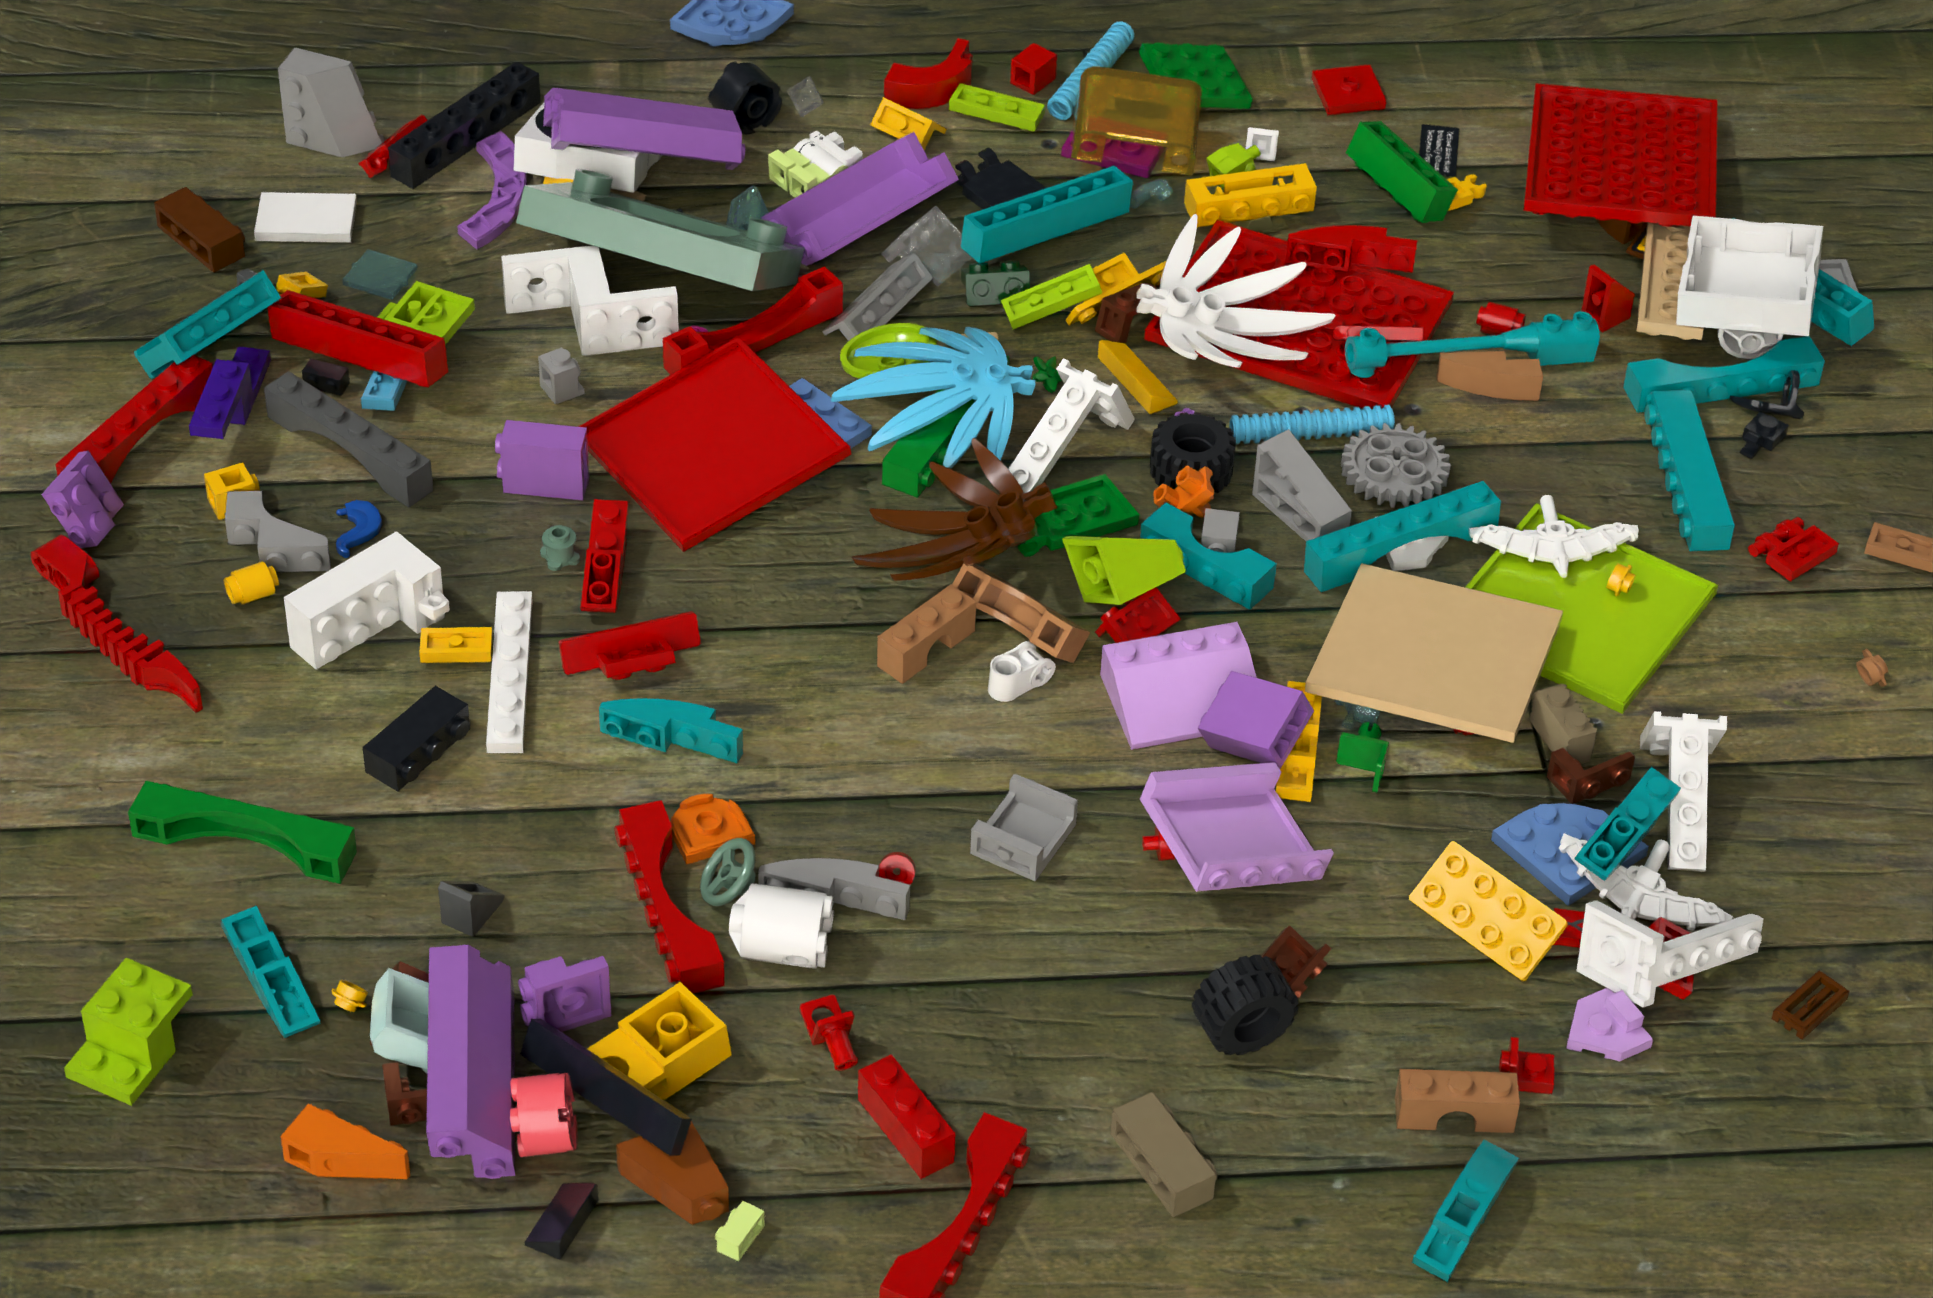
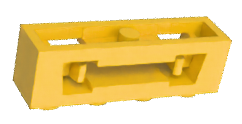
M1306 163L1187 179L1184 205L1190 219L1194 214H1197V227L1214 225L1217 220L1231 223L1267 216L1274 217L1314 211L1317 186ZM1293 175L1292 183L1285 184L1283 178L1278 179L1279 186L1272 185L1274 177ZM1224 184V193L1221 187L1216 188L1215 194H1211L1207 189L1209 186Z

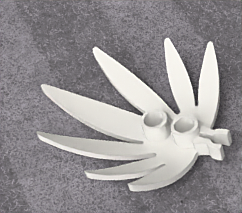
M1194 214L1180 233L1168 256L1161 277L1160 289L1141 284L1137 292V299H1141L1137 306V312L1143 314L1152 313L1159 316L1161 334L1167 345L1176 353L1189 359L1196 360L1197 356L1201 354L1217 363L1240 368L1243 362L1231 358L1212 344L1241 355L1261 359H1306L1309 354L1308 352L1283 349L1236 335L1277 336L1302 332L1331 323L1335 318V314L1225 307L1260 298L1281 288L1304 271L1306 262L1256 273L1197 292L1196 290L1204 285L1222 266L1239 237L1241 228L1236 227L1209 248L1193 265L1185 278H1183L1182 275L1189 263L1196 236L1198 216Z

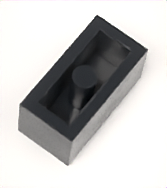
M310 358L302 370L303 380L323 392L342 396L350 384L348 367Z

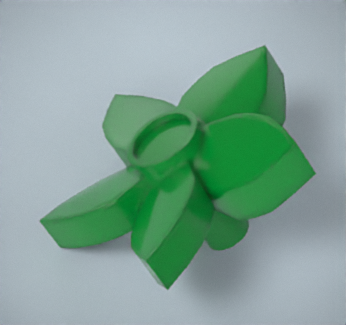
M1036 356L1033 360L1039 371L1033 375L1032 380L1043 382L1044 388L1053 393L1056 390L1057 383L1062 381L1055 369L1056 356L1048 359L1046 363Z

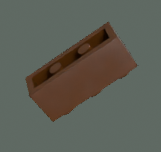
M186 186L154 202L158 228L213 273L245 257L243 244L245 236L242 230L237 225L234 226L220 211L214 210L200 195L194 194Z

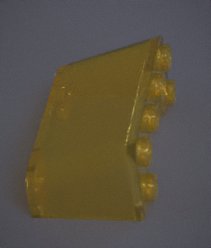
M1099 66L1087 68L1083 71L1080 78L1074 108L1071 158L1102 162L1106 138L1167 147L1162 172L1192 176L1196 163L1202 98L1200 85L1191 80ZM1085 141H1092L1098 147L1094 151L1087 152L1081 149L1080 145ZM1182 154L1187 157V163L1177 165L1171 159L1175 155Z

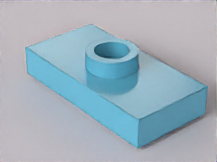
M373 371L361 398L362 409L395 411L407 381Z

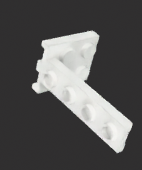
M1063 358L1056 370L1064 386L1008 469L1024 493L1033 491L1044 482L1090 411L1099 415V418L1111 427L1115 428L1119 425L1127 430L1130 428L1135 418L1118 385L1112 383L1109 386L1097 380L1096 374L1086 369L1084 372L1073 368L1070 362Z
M1654 711L1640 735V749L1650 750V753L1653 755H1669V779L1681 787L1678 795L1668 806L1667 842L1670 848L1667 852V869L1706 871L1708 754H1712L1727 731V716H1719L1717 720L1698 719V714L1683 713L1682 717L1661 716V712Z
M1597 900L1586 903L1577 972L1615 993L1622 990L1632 1002L1641 1007H1646L1654 1004L1656 987L1757 953L1762 940L1761 931L1764 918L1755 914H1747L1663 942L1664 935Z

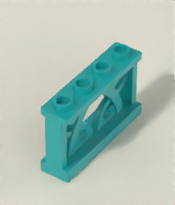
M263 270L135 350L134 355L149 378L154 379L173 362L177 365L281 299V296Z

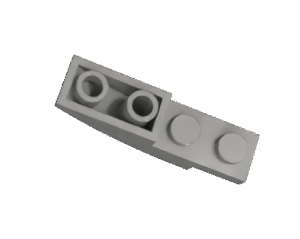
M807 858L761 865L758 871V884L827 893V896H833V904L838 903L850 908H858L906 920L910 910V885L879 877V865L844 859Z

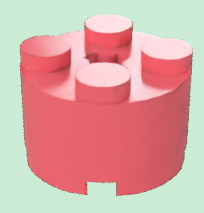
M553 1073L511 1078V1094L513 1102H517V1108L510 1109V1122L512 1131L520 1132V1134H517L519 1157L563 1153L576 1149L578 1140L577 1116L573 1115L572 1102H575L569 1074Z

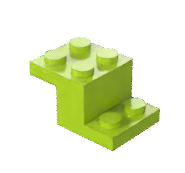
M416 281L397 304L390 302L377 318L445 338L446 345L475 310V304L472 298Z
M125 958L81 1010L87 1041L64 1067L66 1078L132 1106L176 1052L171 1021L192 997L191 985L129 958Z

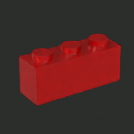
M892 1054L858 1070L859 1102L920 1179L954 1163L956 1133Z

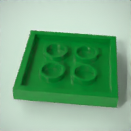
M1161 42L1141 44L1139 55L1167 106L1250 109L1253 98L1223 46L1210 44L1209 46L1192 45L1189 43L1179 45Z

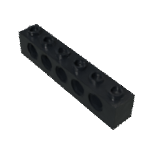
M516 61L388 147L391 177L409 188L415 189L474 149L477 142L499 132L540 104L539 73Z

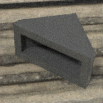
M441 881L438 887L441 923L474 937L503 902L505 895L473 881Z

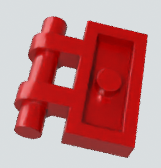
M1795 517L1792 520L1786 519L1777 524L1776 530L1771 533L1764 532L1756 537L1755 542L1749 545L1748 551L1753 557L1767 554L1765 563L1791 582L1836 554L1839 543L1815 525L1803 530L1804 521L1800 517Z

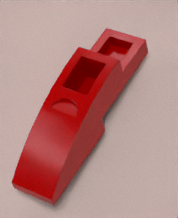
M1358 225L1317 227L1288 235L1285 263L1296 264L1306 262V266L1348 272L1349 264L1413 273L1418 240L1386 236L1387 228Z
M594 499L589 549L586 552L581 611L616 613L627 545L628 501Z

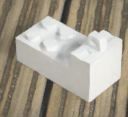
M397 531L284 597L290 648L316 670L335 660L353 647L362 644L383 629L392 626L398 620L403 621L419 634L421 628H427L429 625L444 619L445 613L450 610L449 601L443 595L441 567Z

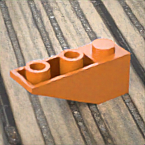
M309 1103L281 1135L284 1161L317 1177L408 1179L410 1176L408 1151L399 1143L386 1141L372 1134L361 1125L355 1126L340 1119L332 1111L322 1110Z

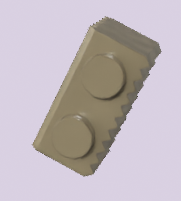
M1559 684L1536 691L1533 694L1535 697L1532 699L1534 702L1531 704L1533 707L1531 708L1532 712L1530 713L1531 717L1529 720L1550 751L1553 752L1564 748L1580 764L1590 762L1597 728H1594V724L1590 723L1591 719L1587 718L1586 713H1583L1584 709L1580 708V704L1576 703L1577 699L1573 698L1570 690L1566 689L1567 685Z

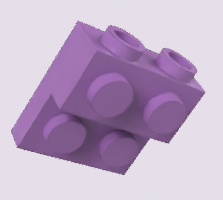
M89 451L79 452L41 494L49 505L51 512L57 517L67 532L69 539L80 548L97 546L115 526L112 518L124 505Z
M562 956L547 961H540L525 967V978L518 979L520 993L526 1002L520 1004L522 1018L526 1026H529L531 1019H543L563 1032L611 1017L609 966L604 956L584 960L566 967Z

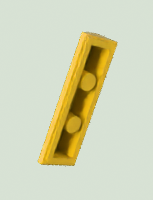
M1108 340L1099 341L1098 358L1149 414L1178 403V400L1125 343Z

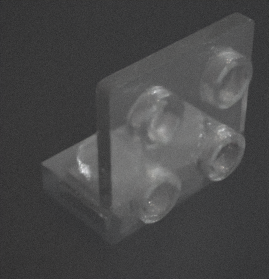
M937 206L933 207L900 234L881 253L891 263L899 255L903 259L915 252L933 277L931 281L936 286H940L972 259L961 248L962 234Z

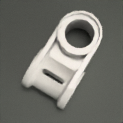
M1030 641L1022 642L1016 648L992 659L990 663L988 693L995 700L1001 702L1012 701L1029 690L1047 683L1055 672V663L1050 658H1043L1037 652L1036 646Z

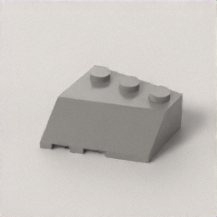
M294 48L278 68L286 143L342 158L374 150L385 141L383 134L378 135L374 125L377 121L373 111H368L362 98L365 92L352 62Z

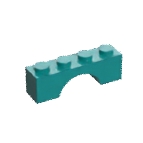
M1167 502L1141 523L1140 538L1176 540L1184 556L1183 563L1186 569L1184 574L1249 610L1274 588L1277 563L1250 548L1238 552L1225 553L1213 551L1202 546L1192 535L1193 517Z

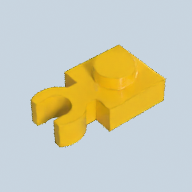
M1474 174L1466 176L1464 181H1459L1456 177L1447 179L1458 189L1448 211L1472 204L1473 198H1482L1485 195L1487 185H1475L1477 176Z

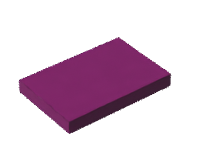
M1082 113L1062 146L1061 156L1105 168L1116 166L1124 173L1149 178L1168 144V135Z

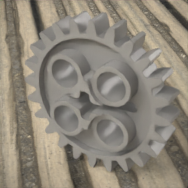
M1383 423L1382 430H1378L1372 425L1370 426L1369 433L1359 430L1358 437L1351 436L1349 444L1344 445V453H1342L1341 460L1342 476L1347 477V485H1355V494L1365 492V500L1376 497L1377 505H1381L1386 500L1389 501L1391 508L1395 507L1396 502H1401L1404 507H1408L1409 501L1417 504L1422 502V497L1428 500L1433 498L1434 493L1439 495L1442 493V486H1447L1450 473L1449 454H1444V445L1436 446V437L1426 439V431L1416 434L1414 433V426H1410L1405 431L1402 430L1399 423H1397L1395 429H1390L1386 423Z

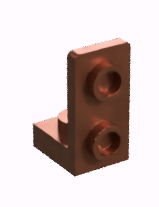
M1142 283V284L1150 285V286H1152L1153 288L1157 289L1154 285H1151V284H1148V283ZM1141 284L1102 299L1095 327L1097 333L1109 341L1127 342L1133 316L1139 314L1137 306L1141 299H1137V292Z
M1560 748L1551 752L1547 778L1571 804H1575L1584 799L1594 798L1599 793L1612 787H1619L1625 784L1631 778L1635 756L1629 751L1584 770L1577 759H1574L1564 748Z
M398 1062L382 1064L390 1126L413 1124L427 1120V1089L410 1091L408 1077L400 1078Z

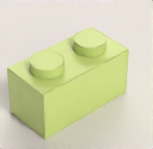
M744 1201L741 1202L737 1209L734 1208L729 1215L727 1223L724 1226H720L715 1235L717 1252L739 1261L764 1227V1210Z

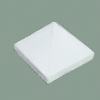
M1248 127L1246 150L1252 145H1256L1261 153L1260 156L1255 158L1256 160L1275 162L1279 131Z

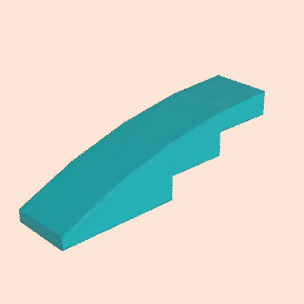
M254 906L221 919V927L238 961L282 1036L286 1038L320 1024V1019L289 956L285 957L273 931L269 932L258 907Z

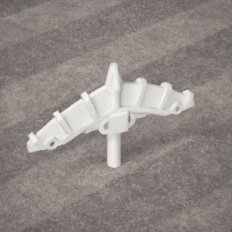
M1544 495L1540 499L1544 523L1538 525L1536 530L1523 529V531L1492 524L1469 528V535L1473 538L1474 543L1479 544L1482 542L1500 549L1499 553L1501 554L1509 552L1529 558V562H1534V559L1553 563L1562 578L1567 577L1569 562L1583 559L1584 562L1590 561L1592 556L1605 551L1609 553L1615 552L1620 544L1628 540L1630 542L1636 541L1639 537L1638 525L1622 524L1619 522L1604 524L1590 530L1585 528L1574 529L1572 525L1565 523V521H1558L1554 499L1551 495Z
M1565 833L1560 841L1561 845L1558 849L1561 853H1567L1579 868L1577 874L1580 877L1586 876L1600 891L1599 896L1602 899L1609 898L1622 909V914L1633 920L1638 917L1656 921L1659 917H1662L1673 924L1686 925L1688 930H1694L1695 926H1714L1732 920L1733 916L1724 912L1712 902L1707 903L1700 898L1680 896L1678 892L1666 888L1665 881L1660 877L1661 874L1658 873L1670 848L1669 843L1665 840L1656 841L1644 866H1631L1627 869L1620 865L1605 881L1574 859L1588 841L1579 840Z

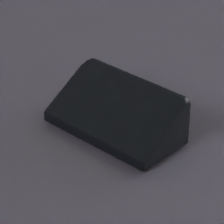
M563 1183L525 1240V1246L561 1260L599 1201L598 1185L594 1183Z

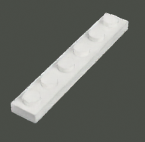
M532 591L497 592L486 738L487 753H523L533 603Z

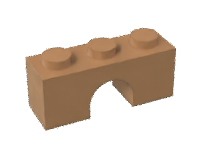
M950 584L878 636L877 667L900 683H905L927 667L929 650L937 639L949 648H953L975 632L976 601Z
M1419 1069L1399 1070L1395 1094L1397 1129L1436 1130L1437 1122L1443 1115L1450 1112H1466L1474 1117L1475 1132L1514 1133L1520 1106L1517 1073Z

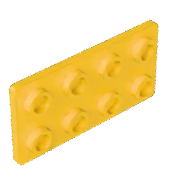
M1455 841L1449 843L1409 895V900L1521 981L1527 980L1568 926V922L1563 917Z

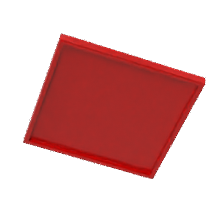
M739 336L578 426L587 428L588 452L683 552L852 455L850 446Z

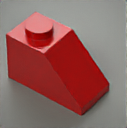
M1593 264L1589 266L1581 311L1589 313L1597 321L1599 330L1603 333L1630 319L1635 294L1611 275Z

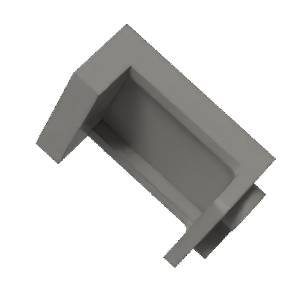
M1013 774L1010 778L1007 796L987 823L978 820L971 829L970 854L1036 881L1076 826L1078 801L1065 793L1055 791L1031 779Z

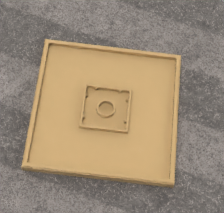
M1361 563L1306 680L1305 692L1514 743L1562 621L1563 611Z

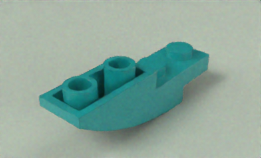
M650 698L602 702L599 706L600 732L609 734L612 737H618L662 752H666L670 744L674 743L684 748L693 749L734 763H738L743 755V729L716 721V709L688 702Z
M1651 767L1618 808L1616 807L1574 859L1603 881L1607 880L1654 827L1658 818L1678 795L1681 787Z
M1483 1140L1435 1215L1432 1226L1415 1253L1412 1263L1448 1282L1478 1228L1485 1221L1519 1158Z

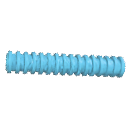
M1122 21L1113 23L1099 42L1080 62L1078 67L1059 87L1047 103V108L1053 117L1059 120H1067L1071 117L1093 88L1096 87L1113 64L1116 63L1134 41L1135 34L1130 25Z
M1377 405L1373 409L1365 406L1363 410L1360 407H1354L1353 410L1347 407L1343 411L1335 408L1333 412H1330L1329 409H1324L1322 413L1317 409L1313 410V413H1310L1309 410H1304L1302 414L1299 411H1293L1292 415L1289 412H1283L1282 415L1274 412L1272 416H1269L1268 413H1263L1262 417H1259L1258 414H1252V417L1244 414L1241 418L1238 415H1233L1230 419L1229 428L1233 431V437L1236 438V445H1238L1240 441H1243L1244 444H1249L1251 440L1254 443H1260V440L1266 441L1288 429L1297 440H1301V437L1309 440L1312 436L1315 439H1321L1322 435L1325 438H1331L1332 435L1339 438L1342 434L1346 437H1351L1352 433L1358 436L1359 430L1369 433L1370 426L1372 425L1378 430H1382L1383 423H1386L1390 429H1394L1395 419L1390 405H1384L1383 408Z

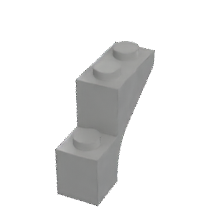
M262 491L227 492L225 524L228 545L258 544L259 562L264 561L267 567L272 565L276 572L331 570L328 539L326 536L271 516L264 508Z

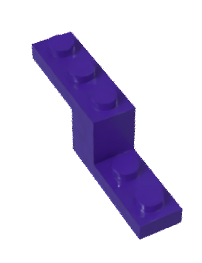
M238 347L232 361L216 359L189 424L191 436L224 439L230 423L246 424L271 362L270 350Z

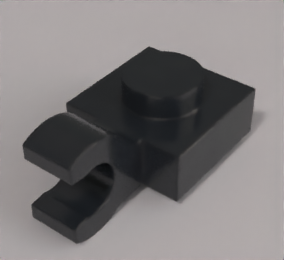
M1759 412L1744 428L1742 438L1747 443L1740 450V454L1752 459L1762 447L1772 451L1787 435L1789 425L1777 420L1773 416Z

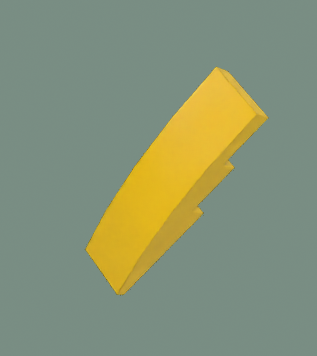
M1288 681L1287 687L1303 691L1314 712L1280 769L1281 774L1276 783V792L1280 799L1311 802L1322 696L1305 692L1306 683Z

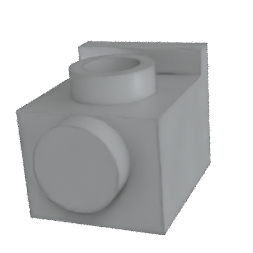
M561 347L538 356L540 386L555 405L585 394L584 388L578 382V377L581 375L579 364L575 358L570 357L568 350Z

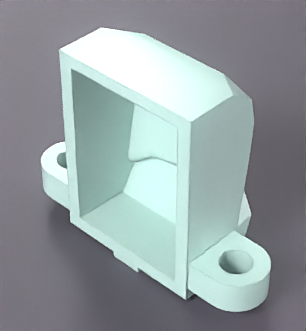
M388 968L376 983L372 1000L370 1040L375 1053L386 1059L422 1068L426 1073L428 1067V982Z

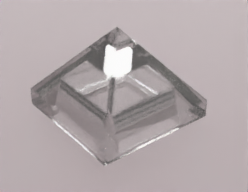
M810 76L787 90L800 117L805 116L824 103Z

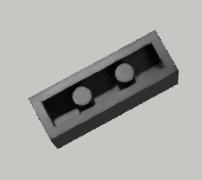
M435 685L362 747L365 772L398 792L406 784L414 781L428 765L438 760L457 740H461L470 730L468 704Z

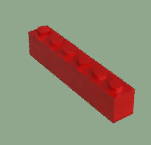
M290 290L280 295L281 299L267 307L272 339L285 342L288 345L298 346L317 354L333 357L339 361L352 363L367 370H374L390 375L393 378L409 381L421 387L429 388L448 373L445 338Z

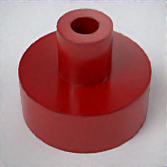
M1156 826L1155 835L1142 836L1143 851L1156 850L1159 861L1175 859Z
M892 852L881 860L879 864V877L909 885L912 884L916 867L910 856L902 852Z

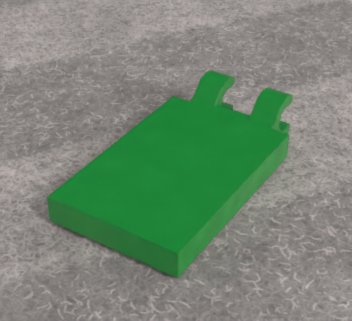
M1106 474L1050 490L1057 508L1044 512L1034 519L1038 528L1036 535L1025 541L1026 543L1018 545V549L1024 557L1033 556L1045 545L1050 551L1065 547L1062 538L1066 536L1099 537L1138 525L1140 514Z

